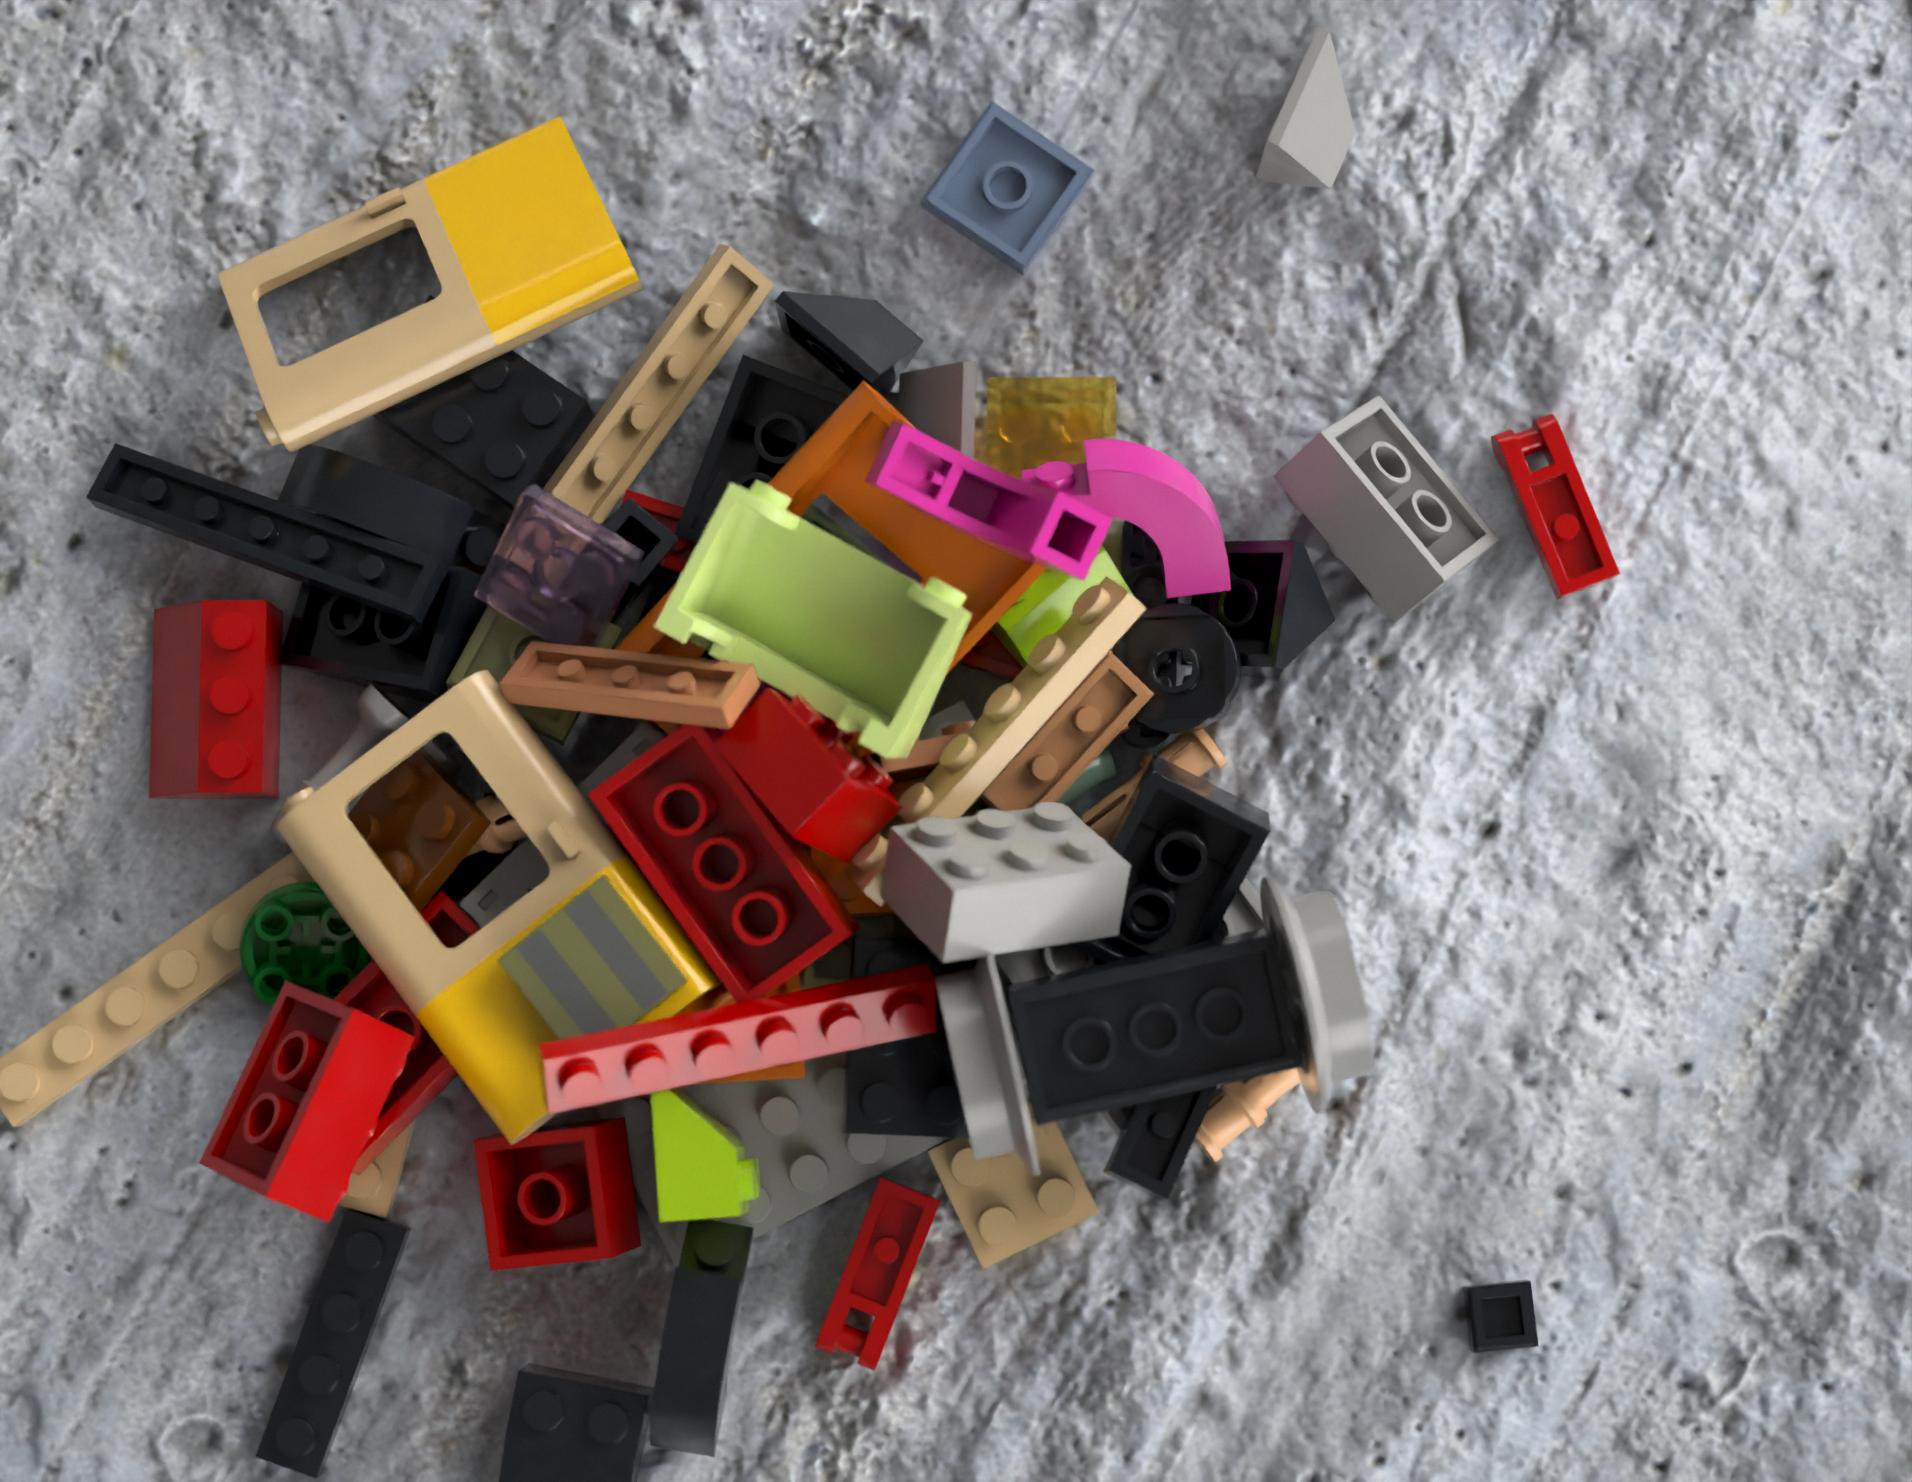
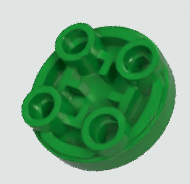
M316 882L291 883L266 894L248 913L240 934V959L243 971L258 998L268 1004H275L285 981L333 1000L369 964L371 955Z

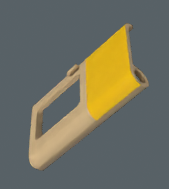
M560 115L401 189L397 187L365 202V205L218 273L219 281L265 406L255 411L257 419L269 443L274 447L283 442L290 453L643 290L629 256ZM409 227L417 228L442 286L439 296L287 367L280 366L258 308L257 302L259 298L277 287Z
M481 670L465 678L318 790L314 791L312 787L305 788L289 798L279 809L284 816L276 826L279 833L511 1145L534 1132L557 1114H548L542 1098L538 1044L560 1039L497 959L601 876L605 875L689 980L636 1024L676 1016L698 998L722 983L678 920L515 705L506 700L501 687L488 670ZM441 733L453 736L545 858L550 871L548 877L542 883L455 948H446L350 821L346 810L352 799Z

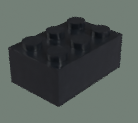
M430 295V296L427 298V300L425 301V303H427V302H429V301H431V300H433V299H435V298ZM512 350L382 410L373 416L523 517L591 423L595 414L585 399Z

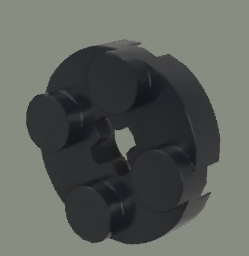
M1181 603L1155 606L1142 613L1138 618L1139 620L1133 623L1126 634H1123L1115 643L1112 651L1154 693L1134 718L1161 733L1187 734L1201 730L1210 723L1225 717L1230 710L1232 700L1238 692L1242 670L1237 644L1225 625L1201 609ZM1182 652L1183 661L1192 664L1191 675L1183 677L1181 685L1172 687L1170 678L1160 676V665L1169 664L1172 659V653Z

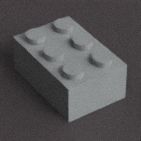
M1040 802L1034 808L1012 811L985 809L979 811L974 816L951 819L925 817L917 823L890 826L880 897L944 963L983 957L990 954L996 955L1118 936L1131 865L1064 804Z

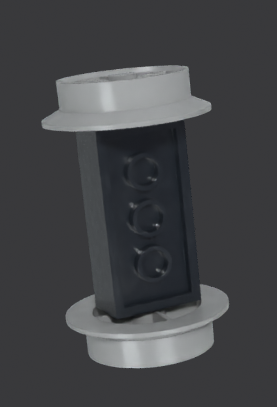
M1264 876L1260 881V900L1264 929L1005 985L1014 1028L1011 1029L993 954L977 957L974 968L935 976L975 1161L1015 1152L1033 1176L1040 1175L1039 1161L1022 1081L1027 1083L1032 1111L1037 1125L1295 1068L1312 1110L1315 1113L1324 1112L1332 1082L1370 1074L1373 1065L1370 1029L1361 982L1348 933L1332 893L1329 890L1289 898L1272 876Z

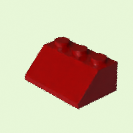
M199 600L154 609L149 798L279 799L282 665L278 662L282 652L283 611L269 601Z
M285 981L199 1164L268 1199L329 1223L337 1204L343 1199L348 1190L350 1176L365 1143L376 1130L379 1113L394 1081L401 1075L405 1067L407 1053L415 1037L354 1008Z

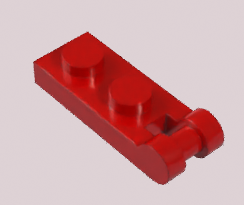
M1548 414L1532 421V428L1516 434L1509 429L1491 436L1494 455L1501 469L1506 474L1556 600L1617 577L1620 571L1555 416ZM1541 451L1545 455L1549 466L1531 472L1525 457Z
M880 1177L815 1348L833 1354L835 1349L858 1357V1365L873 1371L876 1370L940 1204V1199ZM851 1307L875 1316L869 1333L845 1324Z

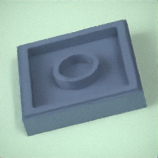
M991 101L921 200V207L1024 276L1093 178L1094 169Z

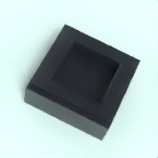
M1530 1280L1463 1286L1471 1352L1479 1353L1539 1346Z

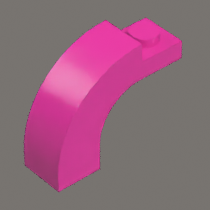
M896 421L892 422L865 480L866 483L910 504L909 507L964 534L1031 563L1080 580H1085L1113 520L1058 490L1037 486L1002 473L904 423Z
M1088 439L1083 440L1086 463L1069 464L1062 461L1044 463L1036 469L1021 471L1022 481L1058 490L1108 517L1126 520L1148 533L1160 551L1161 569L1167 598L1231 590L1227 552L1216 508L1209 494L1197 478L1179 462L1166 454L1148 446L1129 441Z

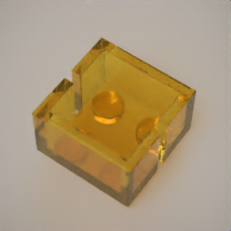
M1116 377L987 378V466L1022 480V470L1036 469L1044 463L1062 461L1069 464L1086 463L1083 440L1116 438Z

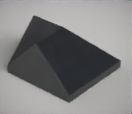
M782 291L774 300L781 330L852 391L864 381L886 399L887 392H891L899 380L900 373L905 371L924 342L923 339L877 300Z
M1297 540L1224 541L1229 564L1231 590L1192 595L1191 606L1201 609L1225 625L1237 644L1240 653L1241 676L1278 681L1283 670L1335 621L1334 615L1304 543ZM1182 658L1181 665L1192 668V664L1186 663Z

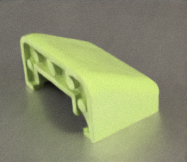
M755 480L750 490L730 483L654 627L681 643H686L689 639L696 645L709 650L708 654L719 660L753 664L759 679L793 698L797 694L802 695L818 712L836 721V726L846 732H861V737L858 741L860 744L887 759L907 758L920 735L972 616V613L961 607L967 595L932 576L927 585L923 586L786 510L791 498L759 480Z

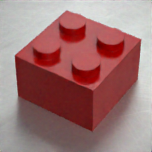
M768 687L713 745L792 837L848 863L903 808L887 790L894 781L873 758L867 754L860 758L848 746V743L854 738L851 732H846L837 727L836 721L818 712L802 695L797 694L791 700Z
M625 1117L541 1126L512 1145L502 1132L473 1140L490 1271L612 1259L641 1247Z

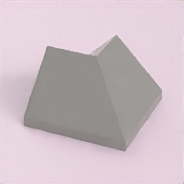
M1319 26L1314 33L1266 141L1255 176L1266 182L1331 189L1356 133L1330 31Z

